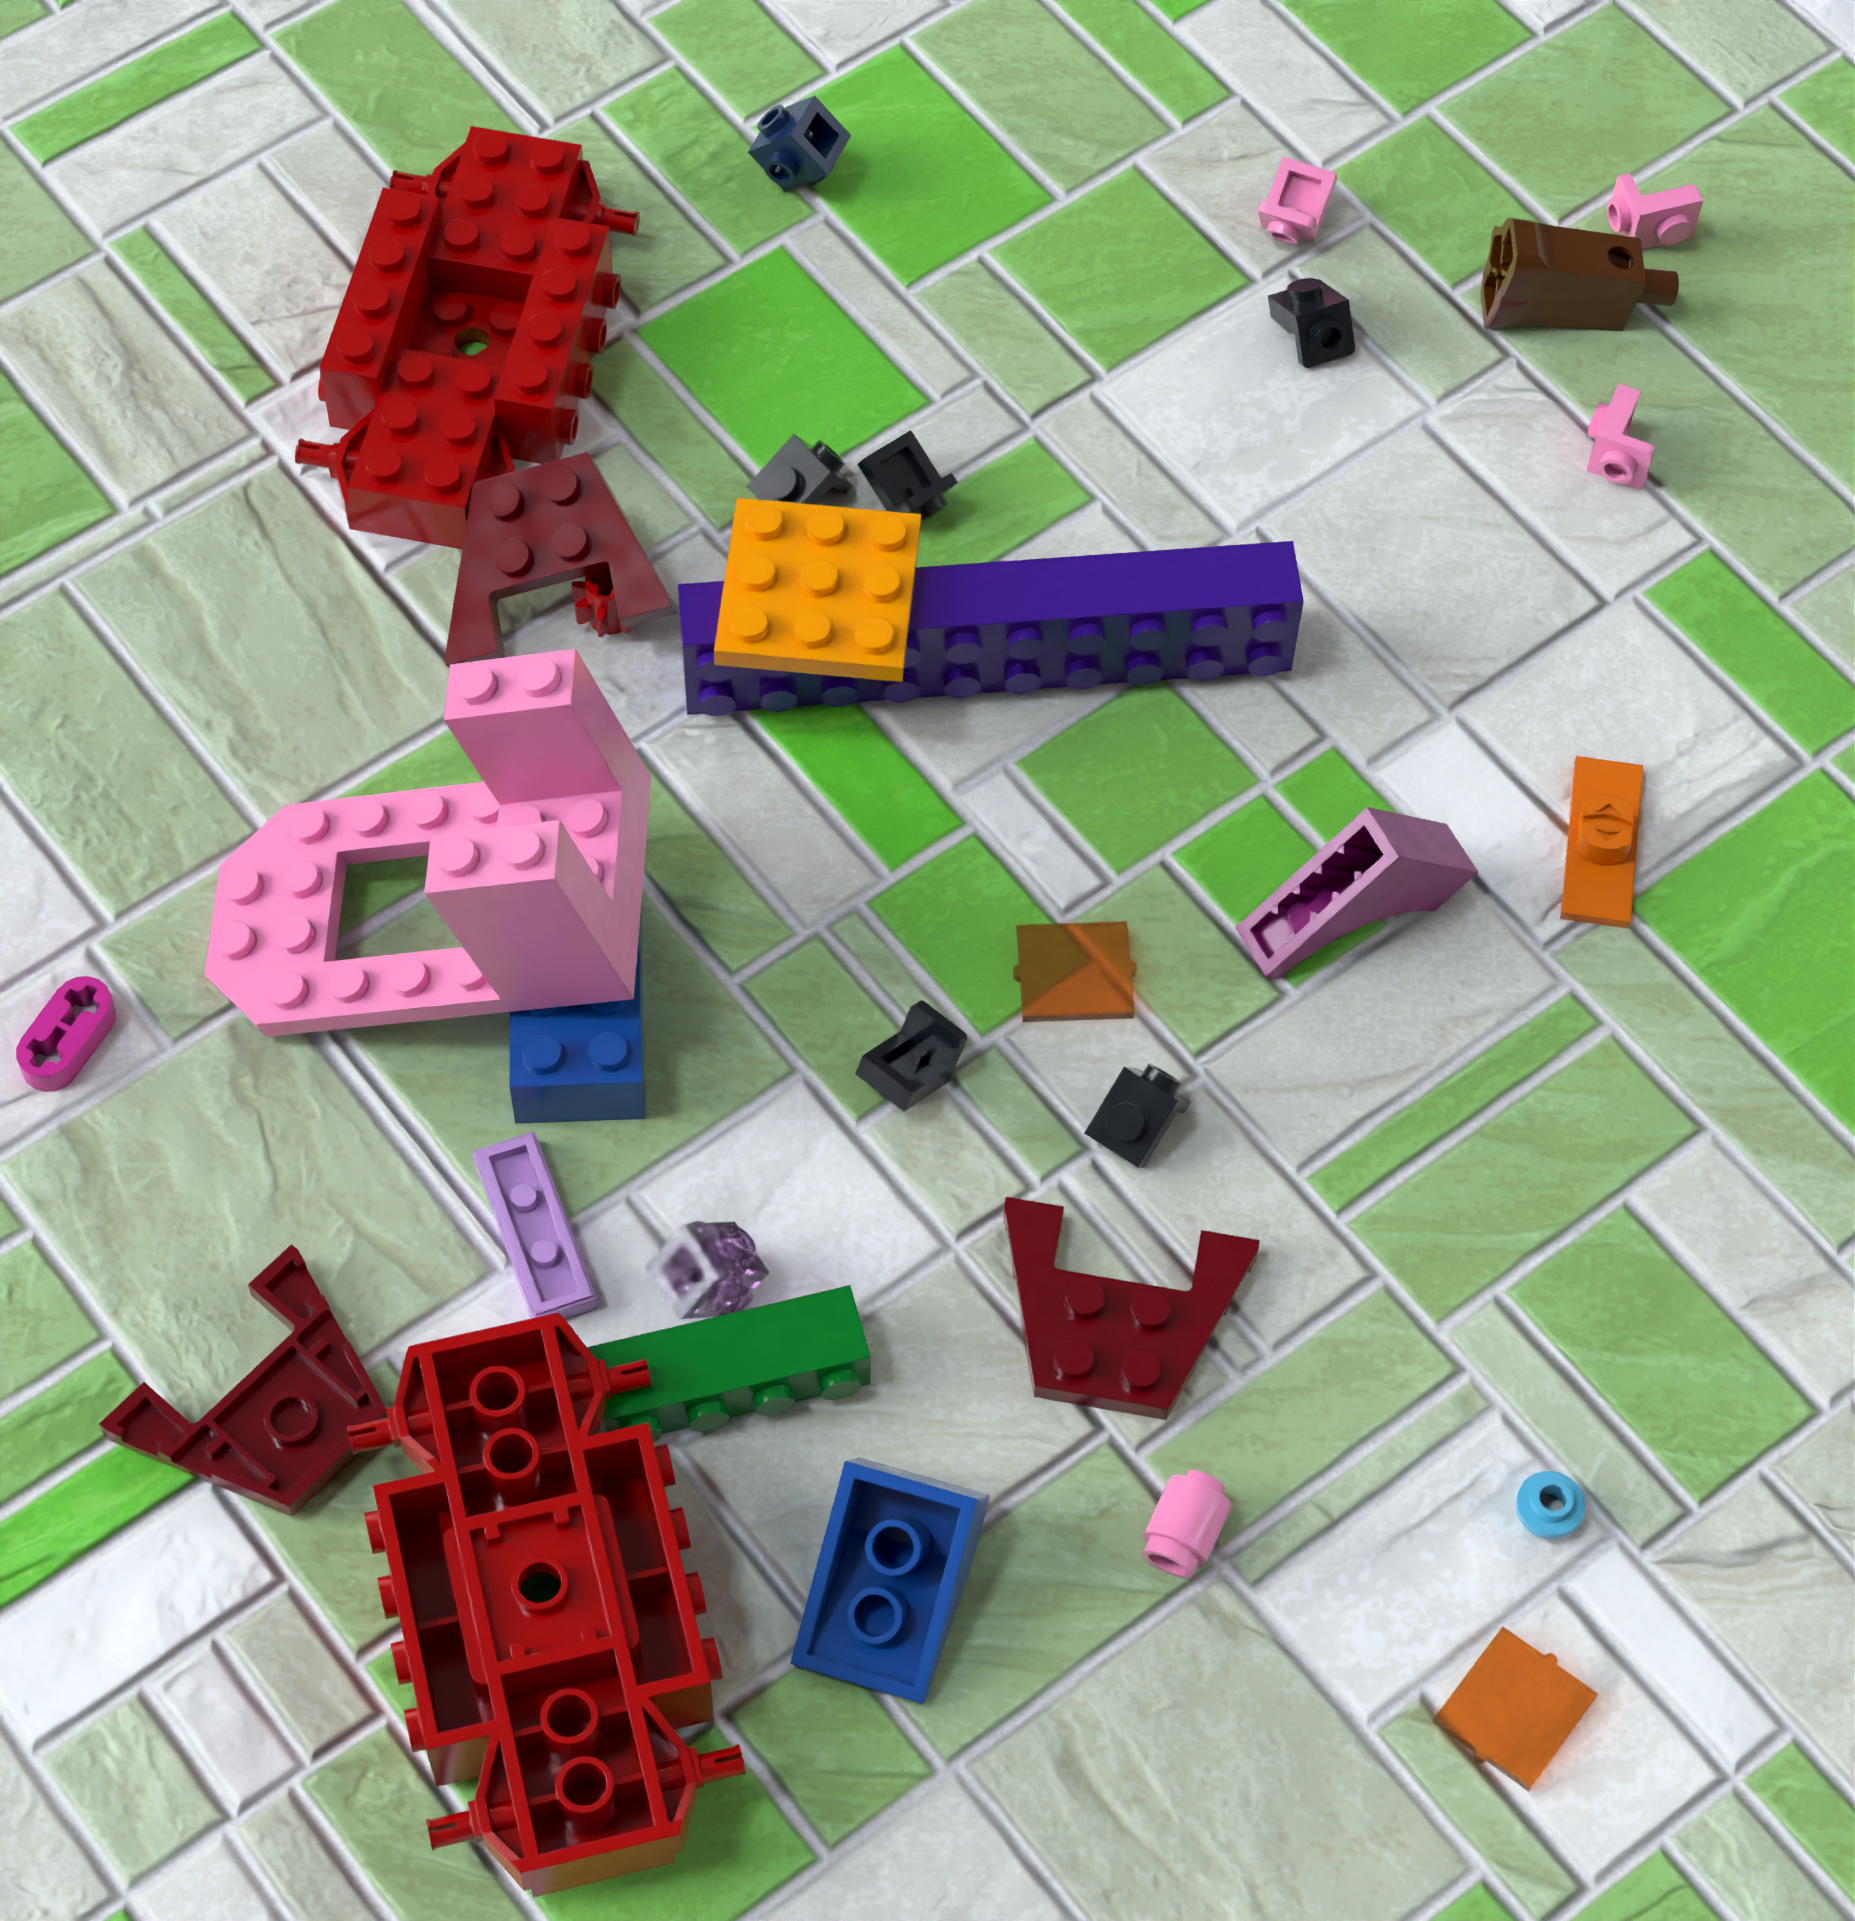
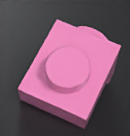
M1283 156L1267 201H1262L1258 210L1261 226L1267 227L1266 233L1279 241L1289 244H1298L1300 238L1315 243L1338 180L1337 173Z
M1627 173L1617 176L1613 196L1607 202V217L1614 232H1620L1622 236L1640 238L1642 250L1661 245L1672 246L1683 240L1693 238L1703 199L1695 184L1641 196L1631 174Z
M1618 383L1610 404L1606 405L1599 402L1590 422L1587 436L1595 438L1586 471L1603 476L1614 483H1623L1641 489L1647 479L1655 447L1650 443L1627 436L1641 391Z

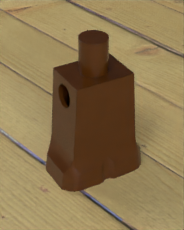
M1508 218L1501 227L1494 226L1492 231L1490 251L1480 291L1483 323L1486 329L1538 326L1623 331L1637 303L1672 306L1678 295L1679 277L1676 271L1644 268L1640 238L1552 226L1532 220Z

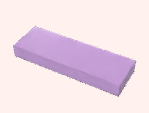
M535 1131L472 1151L474 1164L530 1318L559 1313L564 1319H568L598 1309L597 1297Z

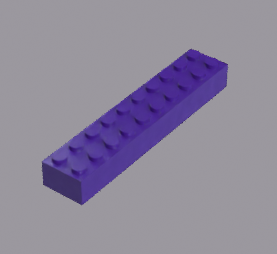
M1293 541L916 567L903 682L714 665V646L724 581L678 584L687 715L706 714L722 716L732 711L759 709L780 712L789 710L792 707L814 705L845 707L856 702L883 700L904 703L915 698L939 696L967 698L980 693L1008 691L1015 694H1026L1037 689L1063 687L1084 690L1104 684L1132 683L1135 685H1148L1160 680L1187 678L1207 681L1218 676L1242 674L1270 676L1278 672L1292 671L1304 603Z

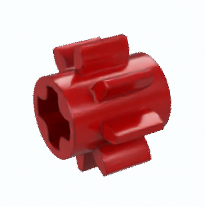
M610 570L586 575L585 582L572 581L573 602L576 603L575 615L578 625L589 622L592 628L598 632V637L621 632L631 633L630 626L625 627L618 619Z

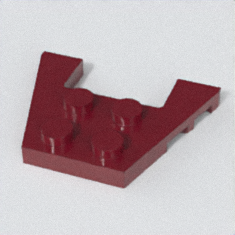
M588 452L473 483L445 652L447 667L450 668V664L505 658L497 603L500 599L607 570L611 572L618 619L625 627L678 614L677 604L665 588L652 565V560L631 528L626 514L597 463Z
M1006 1197L1003 1218L1009 1239L1013 1278L1016 1281L1019 1298L1021 1325L1033 1396L1167 1420L1206 1350V1345L1220 1320L1228 1312L1232 1299L1247 1272L1251 1271L1256 1262L1260 1240L1201 1230L1192 1288L1188 1291L1057 1269L1054 1265L1063 1221L1064 1206Z
M291 1244L248 1284L251 1296L292 1331L283 1342L196 1423H190L150 1386L143 1382L99 1423L103 1435L111 1442L293 1517L356 1456L352 1453L347 1425L352 1426L388 1418L383 1401L353 1347L347 1341L335 1320L327 1300L320 1293L310 1275L302 1255Z

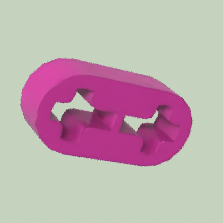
M90 976L75 977L66 981L57 989L20 1039L16 1047V1059L26 1083L34 1089L48 1092L57 1091L68 1086L112 1029L116 1020V1009L108 987L102 981ZM93 1000L97 1011L94 1014L89 1011H83L76 1019L72 1007L75 1005L86 1007ZM57 1048L61 1060L57 1064L52 1061H46L39 1068L35 1057L38 1054L49 1057Z

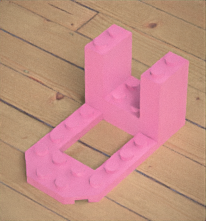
M576 649L450 664L444 721L484 782L288 804L281 808L220 864L204 975L266 1037L634 999L652 776ZM428 856L424 893L462 947L335 961L347 865Z

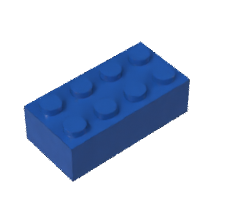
M642 906L634 999L510 1012L509 1087L515 1124L645 1119Z

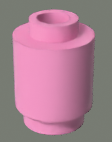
M1188 1470L1186 1476H1170L1143 1534V1538L1147 1542L1142 1552L1143 1557L1150 1564L1166 1573L1180 1578H1192L1197 1567L1206 1565L1232 1508L1231 1501L1223 1494L1225 1490L1224 1485L1216 1478L1197 1470Z

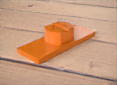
M1581 756L1575 757L1560 919L1629 929L1632 912L1643 765Z

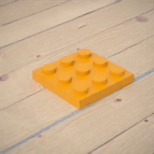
M736 498L714 646V665L903 682L921 532V514Z

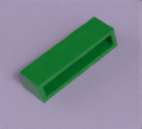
M851 1285L587 1347L597 1361L604 1359L606 1368L646 1358L652 1387L614 1394L612 1399L605 1400L606 1407L602 1417L604 1432H609L649 1422L653 1443L658 1441L665 1433L686 1428L697 1432L709 1431L724 1425L731 1417L752 1412L762 1416L779 1414L790 1409L795 1402L819 1396L827 1400L842 1399L856 1393L861 1386L869 1385L871 1381V1356Z

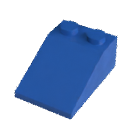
M864 1458L846 1460L843 1465L790 1664L918 1703H925L974 1559L990 1495Z

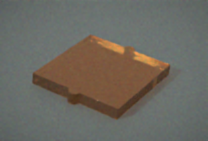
M1127 921L1017 925L1018 965L1013 969V978L1015 981L1020 982L1022 1022L1134 1019L1132 978L1136 975L1137 965L1135 962L1130 961Z
M1502 1626L1434 1717L1433 1723L1474 1752L1473 1758L1477 1763L1482 1764L1487 1761L1529 1792L1596 1700L1598 1693L1557 1665V1657L1554 1654L1548 1653L1544 1656Z

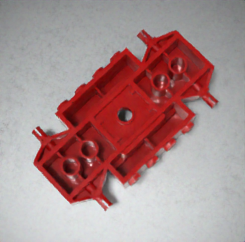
M475 126L470 127L466 142L435 167L432 174L422 176L394 170L392 172L393 176L390 179V187L382 188L319 367L318 398L326 403L330 427L349 431L341 437L339 443L328 445L299 439L295 449L296 464L329 468L330 478L337 480L349 529L457 549L463 548L473 483L515 472L512 459L538 464L559 460L564 445L574 444L579 426V411L576 410L579 398L587 399L589 397L593 381V365L590 364L593 353L601 354L604 349L607 335V320L604 319L607 308H616L620 295L621 276L620 274H614L612 269L610 231L636 236L640 223V212L609 208L606 204L601 203V196L590 163L583 160L582 145ZM469 342H479L487 346L475 355H467L458 350L462 345Z
M559 1313L409 1346L404 1358L393 1407L386 1408L388 1418L352 1426L347 1425L353 1455L394 1445L395 1448L402 1446L403 1453L423 1473L373 1485L377 1510L364 1513L373 1555L386 1552L391 1575L378 1577L377 1580L386 1620L395 1617L400 1619L404 1640L390 1643L399 1686L413 1683L417 1707L404 1710L412 1752L426 1750L436 1787L480 1777L475 1799L467 1802L468 1811L431 1820L426 1819L432 1851L437 1848L474 1839L476 1843L483 1841L484 1846L524 1891L532 1890L533 1898L675 1863L674 1854L682 1852L698 1794L697 1789L704 1788L705 1783L738 1775H746L739 1744L697 1755L696 1747L688 1748L675 1731L676 1729L714 1720L711 1682L723 1679L715 1639L714 1637L700 1638L695 1618L696 1615L707 1613L698 1571L685 1574L680 1551L691 1548L684 1511L682 1507L669 1510L664 1487L676 1485L668 1446L663 1444L654 1447L649 1422L597 1434L606 1407L605 1400L612 1399L614 1394L652 1387L646 1358L606 1368L604 1359L596 1360L572 1327ZM537 1573L553 1575L560 1581L561 1587L559 1592L547 1602L535 1603L527 1600L521 1594V1588L530 1576Z

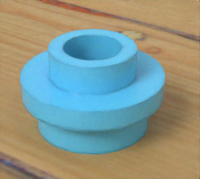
M1554 1471L1538 1472L1528 1477L1521 1485L1516 1497V1512L1521 1523L1532 1534L1545 1539H1558L1571 1534L1578 1528L1585 1513V1498L1580 1487L1568 1476ZM1545 1494L1553 1495L1562 1501L1563 1508L1556 1511L1549 1510L1542 1505L1540 1497Z

